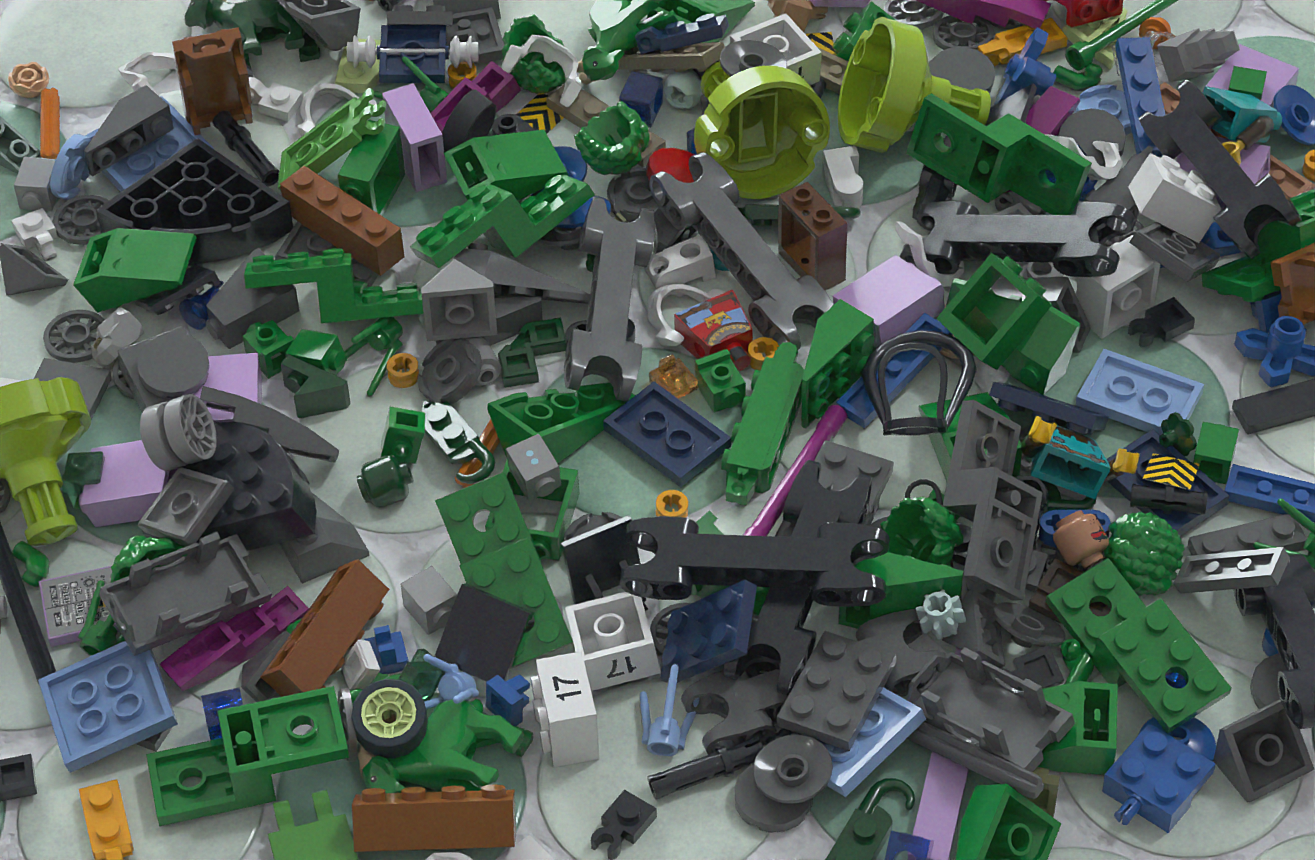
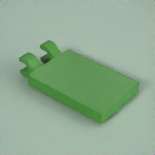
M372 88L367 89L359 99L356 97L352 98L282 151L278 189L281 191L280 183L301 167L306 166L318 174L361 142L362 135L381 133L384 129L385 120L380 118L377 122L372 123L368 119L382 115L386 109V102L382 100L376 105L370 104L369 101L374 98V90Z
M327 789L311 793L318 821L296 827L289 801L284 800L273 803L279 831L269 833L268 837L274 860H358L357 853L354 852V842L346 814L333 815Z

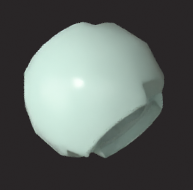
M691 69L670 73L664 84L666 100L678 109H691L701 102V96H704L700 86L702 78Z

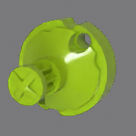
M880 17L874 20L870 31L864 30L847 64L838 103L839 133L842 140L848 145L884 153L888 150L889 145H893L900 140L916 123L923 99L932 93L983 125L986 124L990 112V94L988 91L978 88L969 90L951 85L949 80L931 75L921 31L916 26Z
M720 61L707 68L702 76L700 86L702 93L710 104L704 111V115L696 120L694 143L697 154L700 152L707 153L722 166L737 185L739 197L763 199L773 197L792 189L802 182L816 167L813 159L818 151L826 148L830 134V121L827 109L815 91L796 72L779 66L753 67L731 77L722 69Z
M58 377L49 381H40L39 378L0 387V478L7 480L13 499L20 503L28 527L25 530V536L28 544L31 546L53 544L72 535L78 528L75 517L68 514L60 490L63 486V481L57 463L89 429L91 418L79 384L69 378Z

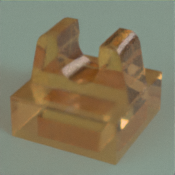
M673 354L659 360V367L649 372L650 383L656 382L678 399L698 389L697 378L680 358L675 359Z

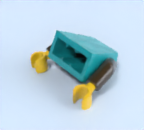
M1208 86L1204 87V96L1223 118L1212 129L1229 140L1236 141L1225 142L1222 145L1238 165L1241 164L1240 151L1242 149L1248 150L1256 142L1266 143L1272 131H1277L1282 124L1280 112L1249 94Z
M1036 416L1030 432L1021 444L1022 453L1026 457L1032 458L1031 476L1093 499L1096 498L1103 483L1123 475L1124 472L1135 474L1140 453L1127 452L1126 449L1118 448L1116 458L1108 461L1097 442L1092 438L1073 432L1065 427L1057 426L1055 423H1047L1041 420L1042 417Z

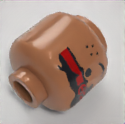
M1079 510L1055 524L1057 530L1053 534V541L1068 565L1081 563L1083 568L1086 569L1104 559L1101 552L1107 548L1109 539L1094 514H1084L1082 510Z

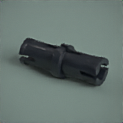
M1132 483L1130 507L1163 510V514H1171V511L1205 515L1208 493L1207 491L1198 492L1174 489V486L1167 484L1166 488Z

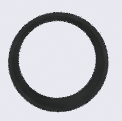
M471 90L449 116L442 131L444 153L472 138L488 136L495 120L497 108L493 102L479 91Z

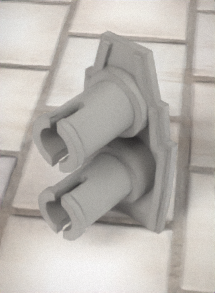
M1199 28L1157 45L1169 82L1214 72L1213 68L1224 64L1225 59L1240 50L1234 31H1215V29L1200 31Z

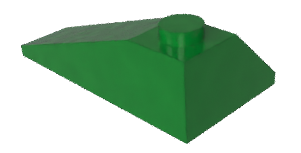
M958 278L952 281L946 306L967 281ZM990 288L964 320L988 342L1023 301L1022 297L1013 294L1009 298L996 295L992 288ZM1051 306L1003 362L1002 366L1015 379L1044 395L1066 373L1081 323Z
M608 382L582 385L578 391L576 390V392L559 393L557 389L545 390L544 396L529 397L526 392L514 393L488 403L487 410L506 457V448L540 434L558 464L604 430L603 420L626 402L616 400L613 386ZM631 393L629 400L635 396L633 393Z
M1008 784L976 785L961 821L955 860H1047L1061 823Z

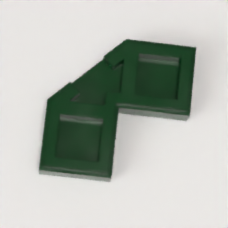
M561 317L526 323L518 331L519 335L510 345H505L498 353L504 388L539 382L534 356L566 351L567 340Z

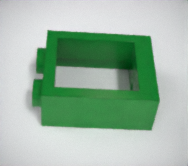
M386 123L381 133L362 135L361 142L352 148L337 174L341 190L381 216L384 215L405 176L400 127Z
M991 253L936 319L981 362L998 370L1053 304L1043 296L1047 290L1031 277L1025 280L1020 275L1023 268L1009 256L1002 260ZM1003 275L1026 298L987 342L964 319Z
M506 460L503 472L506 474L513 494L525 496L510 472L508 460ZM559 467L561 486L547 496L537 497L562 502L554 531L546 532L528 529L540 559L560 560L562 554L561 543L564 542L565 532L571 524L580 494L578 470ZM491 512L485 525L486 531L490 530L495 523L494 515Z

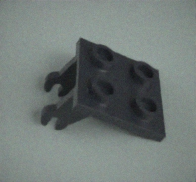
M629 515L561 543L572 599L575 605L603 598L602 592L620 585L621 571L624 568L641 564L638 548L629 544L626 540L627 525L632 521ZM641 597L645 611H647L648 607L644 603L647 600L646 598Z

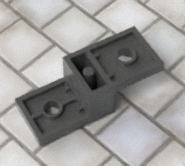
M975 400L962 401L942 507L973 522L963 577L1012 601L1023 600L1043 493L1012 477L1021 426ZM984 446L987 448V455L984 452ZM998 549L1002 552L1001 559L999 557Z

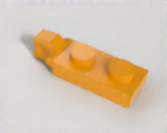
M1052 18L1045 19L1040 29L1049 33L1045 47L1040 54L1067 47L1068 38ZM1024 25L996 33L995 39L986 44L979 45L977 49L989 58L994 67L999 63L1007 64L1016 53L1020 55L1035 28Z
M115 779L80 788L79 793L94 859L124 860L123 857L133 855L134 847L118 780Z

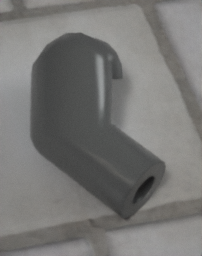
M1013 191L1005 192L995 199V206L999 212L1021 202L1032 215L1046 214V211Z

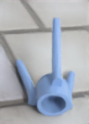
M429 654L424 655V661L445 671V675L441 678L438 685L440 695L424 701L426 710L437 707L438 704L453 699V702L458 704L465 700L469 701L471 698L479 695L475 680L470 674L459 672L456 664H448Z
M676 664L671 666L663 716L657 717L652 724L647 693L642 691L639 695L643 724L642 743L647 745L648 751L654 755L674 756L678 753V749H684L686 736L696 715L695 711L687 712L681 728L678 726V721L672 718L679 670ZM699 697L693 701L694 707H697Z

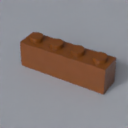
M306 166L301 167L280 183L281 195L289 201L293 219L337 248L343 249L345 253H351L352 258L379 276L383 275L405 257L400 227Z
M359 559L338 567L260 677L281 697L325 688L324 683L327 678L336 673L344 664L343 656L348 648L354 646L357 640L363 637L365 631L362 628L383 608L384 604L381 601L390 589Z
M493 784L483 786L480 791H465L463 786L443 787L441 792H426L425 788L422 787L404 788L401 790V793H386L385 789L382 788L362 790L361 794L355 795L352 803L354 852L515 847V789L506 790L504 785Z

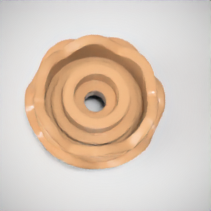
M37 62L18 64L8 76L9 87L18 96L24 98L37 97L44 88H47L49 83L48 72L45 67H41Z

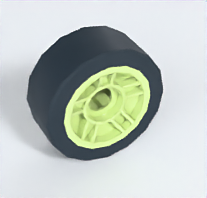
M383 679L373 682L360 691L353 703L351 718L357 741L367 752L375 756L379 755L384 758L394 759L408 755L420 745L426 735L428 717L423 697L414 686L402 680ZM391 714H395V722L389 724L383 721L390 718Z

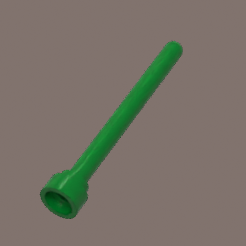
M1155 0L1090 42L1078 41L1065 51L1067 62L1077 71L1084 69L1093 62L1095 53L1135 29L1146 19L1157 15L1179 0Z

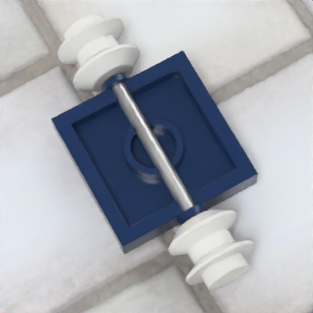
M381 25L380 45H377V49L376 42L370 35L366 42H359L356 35H354L353 42H347V61L353 62L354 68L357 67L359 62H366L368 67L371 68L376 62L377 55V59H380V83H423L403 63L402 58L406 56L432 82L445 83L446 59H449V55L450 62L455 68H458L460 62H467L469 67L472 68V62H478L479 60L478 42H472V36H469L467 42H460L458 37L455 36L450 42L449 49V45H446V25Z

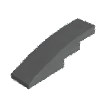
M202 386L200 399L207 408L234 413L232 422L254 426L271 435L286 453L336 462L339 449L301 423L275 409L240 395Z

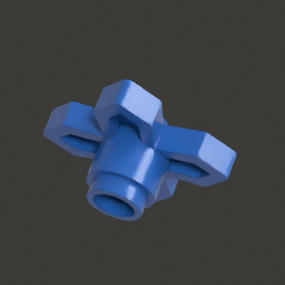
M1037 27L1028 38L1020 55L1016 53L1010 59L1003 76L1006 81L1000 89L994 105L1032 83L1037 87L1034 97L1037 95L1042 96L1050 86H1053L1056 74L1050 72V67L1037 61L1045 47L1049 33Z
M1291 316L1279 317L1271 325L1269 333L1255 328L1237 332L1234 342L1235 347L1244 357L1262 360L1258 375L1268 387L1288 383L1291 369L1315 376V346L1304 344L1307 329L1299 319Z

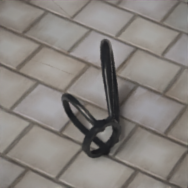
M918 330L899 334L881 343L868 356L862 372L865 391L883 425V435L920 436L947 432L962 405V401H964L972 387L977 368L973 353L957 338L943 332ZM934 346H940L952 351L960 360L962 367L960 378L945 418L944 404L948 383L947 364L944 357ZM913 349L930 352L940 365L937 418L910 417L892 420L885 383V369L888 362L895 354Z

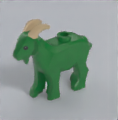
M597 0L589 13L592 26L588 28L596 45L595 47L590 46L583 53L582 60L578 62L577 72H580L579 80L582 83L590 84L613 77L619 68V60L624 56V52L638 46L635 38L637 32L651 26L660 30L671 23L677 22L678 19L675 12L672 10L665 14L664 11H661L641 21L650 11L659 7L658 2L660 0Z
M453 699L438 704L428 718L426 735L420 745L408 755L392 759L379 755L375 756L360 746L358 752L359 769L367 789L382 788L385 789L386 793H401V790L405 787L399 784L400 781L421 785L437 792H441V789L447 786H463L465 791H480L481 786L491 785L493 782H496L499 773L496 768L472 761L476 748L500 743L505 751L512 754L516 753L522 757L533 741V732L511 725L501 715L483 714V704L479 699L474 701L465 700L458 704L454 703Z

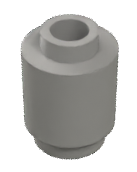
M481 336L463 338L480 351L482 359L481 372L475 385L484 386L492 383L499 376L501 365L489 342Z

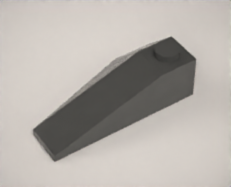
M277 0L312 39L323 44V47L328 50L339 51L347 46V42H353L354 35L356 37L358 35L361 8L347 0Z
M471 243L467 246V249L464 248L454 257L457 261L493 282L494 296L541 297V300L589 304V293L498 253L488 251V245Z
M312 492L317 510L315 534L279 543L301 583L327 574L357 559L360 560L370 556L369 550L354 525Z

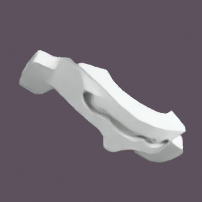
M532 35L521 47L511 45L503 61L502 69L510 73L520 59L530 52L543 53L544 60L547 63L558 62L565 73L566 81L560 103L565 107H569L574 102L582 86L575 78L578 60L568 48L547 36Z
M146 52L120 67L119 72L134 91L147 85L156 93L148 83L147 77L141 74L154 69L177 70L173 54Z
M322 83L313 86L305 93L300 108V114L304 122L298 125L297 128L301 136L315 127L314 121L310 116V103L312 100L325 94H332L337 98L344 96L349 101L354 97L357 99L360 97L337 84ZM374 99L369 101V103L372 105L377 104Z
M1044 134L1092 163L1088 173L1089 180L1114 178L1123 165L1117 143L1094 141L1092 143L1096 149L1103 152L1106 164L1104 167L1100 166L1094 157L1085 156L1073 138Z
M896 221V232L904 243L909 244L915 264L920 271L939 280L943 287L951 286L952 281L963 274L964 261H961L957 272L954 274L938 273L935 269V264L926 259L922 236L915 233L906 224Z
M684 284L665 285L655 289L648 299V320L659 331L655 337L662 346H677L684 340V336L671 329L665 321L660 307L663 299L669 295H674L678 298L688 295L702 303L725 292L720 289H711L706 293Z

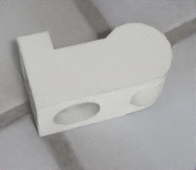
M856 146L823 151V175L834 206L855 207L858 209L862 206L863 180L858 175L859 153Z
M700 235L651 256L649 264L645 268L656 289L665 285L684 284L701 277L703 282L716 278L713 255Z

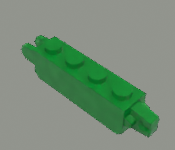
M791 342L779 344L774 357H765L761 370L754 371L751 382V390L753 392L751 396H745L741 409L742 421L741 423L735 422L731 436L732 448L725 449L722 457L721 470L726 471V501L747 505L754 492L764 493L771 489L802 403V377L804 369L800 364L796 363L798 348L797 345Z

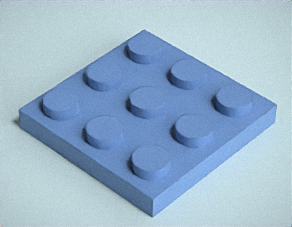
M163 96L160 97L170 106L174 129L101 171L120 192L197 138L212 147L201 135L194 136L192 126ZM98 129L90 132L85 136L92 139L98 131Z
M124 641L38 680L64 765L70 773L178 725L152 649L134 656L128 644Z

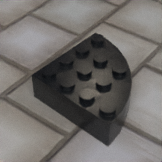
M199 138L192 141L96 210L101 234L116 228L194 234L197 238L189 263L194 264L225 260L250 253L257 248L260 249L278 241L293 229L290 203L287 199Z
M214 422L217 442L213 456L206 460L187 464L183 468L228 481L234 488V491L196 543L199 544L201 538L216 532L220 540L237 534L245 549L250 551L315 534L317 510L315 498L310 492V483L304 472L271 435L254 426L236 422Z

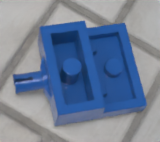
M1149 723L1105 773L1102 792L1122 804L1114 814L1115 819L1119 823L1122 820L1123 825H1128L1131 819L1138 814L1169 833L1191 807L1192 798L1214 773L1216 763Z

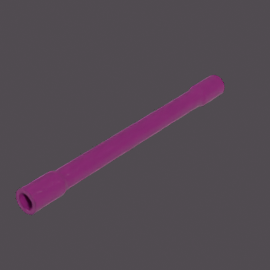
M839 405L828 407L818 422L816 430L751 527L747 528L743 535L767 536L784 511L787 496L802 466L807 460H815L824 441L833 439L846 421L847 413L844 408Z

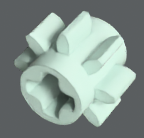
M945 590L925 595L923 606L916 607L920 620L919 623L924 634L931 631L937 637V640H940L941 637L957 634L958 623L966 622L959 596L950 598L945 593Z

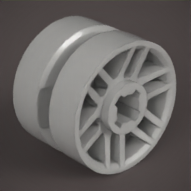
M187 394L172 399L169 402L149 406L141 415L140 433L142 442L149 458L159 469L170 471L187 464L209 459L213 456L217 442L215 425L208 408L196 395Z

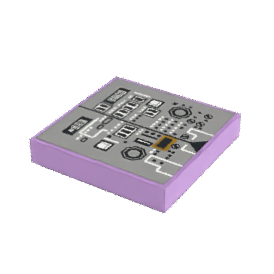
M111 566L39 581L48 639L51 647L81 641L78 635L84 627L97 582L103 580L105 585L111 583ZM102 599L100 600L93 625H96L99 620L106 621L110 614ZM114 623L113 626L117 629L118 632H120L116 623Z

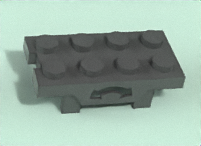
M825 440L814 460L821 463L819 483L828 490L839 491L849 487L859 474L871 476V497L864 525L870 526L879 508L880 496L893 472L894 462ZM783 520L775 536L791 537L796 524Z
M216 532L201 538L199 544L194 543L150 561L147 559L132 565L128 577L101 587L99 595L131 652L136 656L267 603L271 600L272 592L261 574L253 575L246 563L249 554L238 535L235 534L220 540ZM159 564H161V565H166V566H163V567H155V566H157V565H159Z
M965 647L960 652L961 657L952 652H949L946 656L934 655L911 680L906 699L923 710L926 717L924 722L1030 772H1033L1044 760L1042 750L1049 743L1055 741L1059 743L1075 724L1072 713L1045 700L1042 686L1027 678L1022 680L986 661L982 663L979 654ZM937 665L938 671L935 670L934 672V669L932 668H934ZM932 676L931 680L917 691L916 687L919 683H925ZM1019 686L1023 689V691L1016 690L1012 687Z

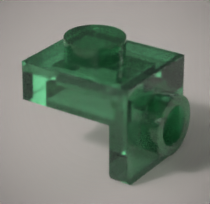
M102 451L68 453L65 471L62 475V490L65 495L69 496L74 509H81L79 496L83 492L84 485L99 484L101 482L105 461Z
M417 649L411 662H407L398 680L414 686L422 695L423 700L427 701L432 699L441 678L445 675V671L424 661V655H431L426 649Z

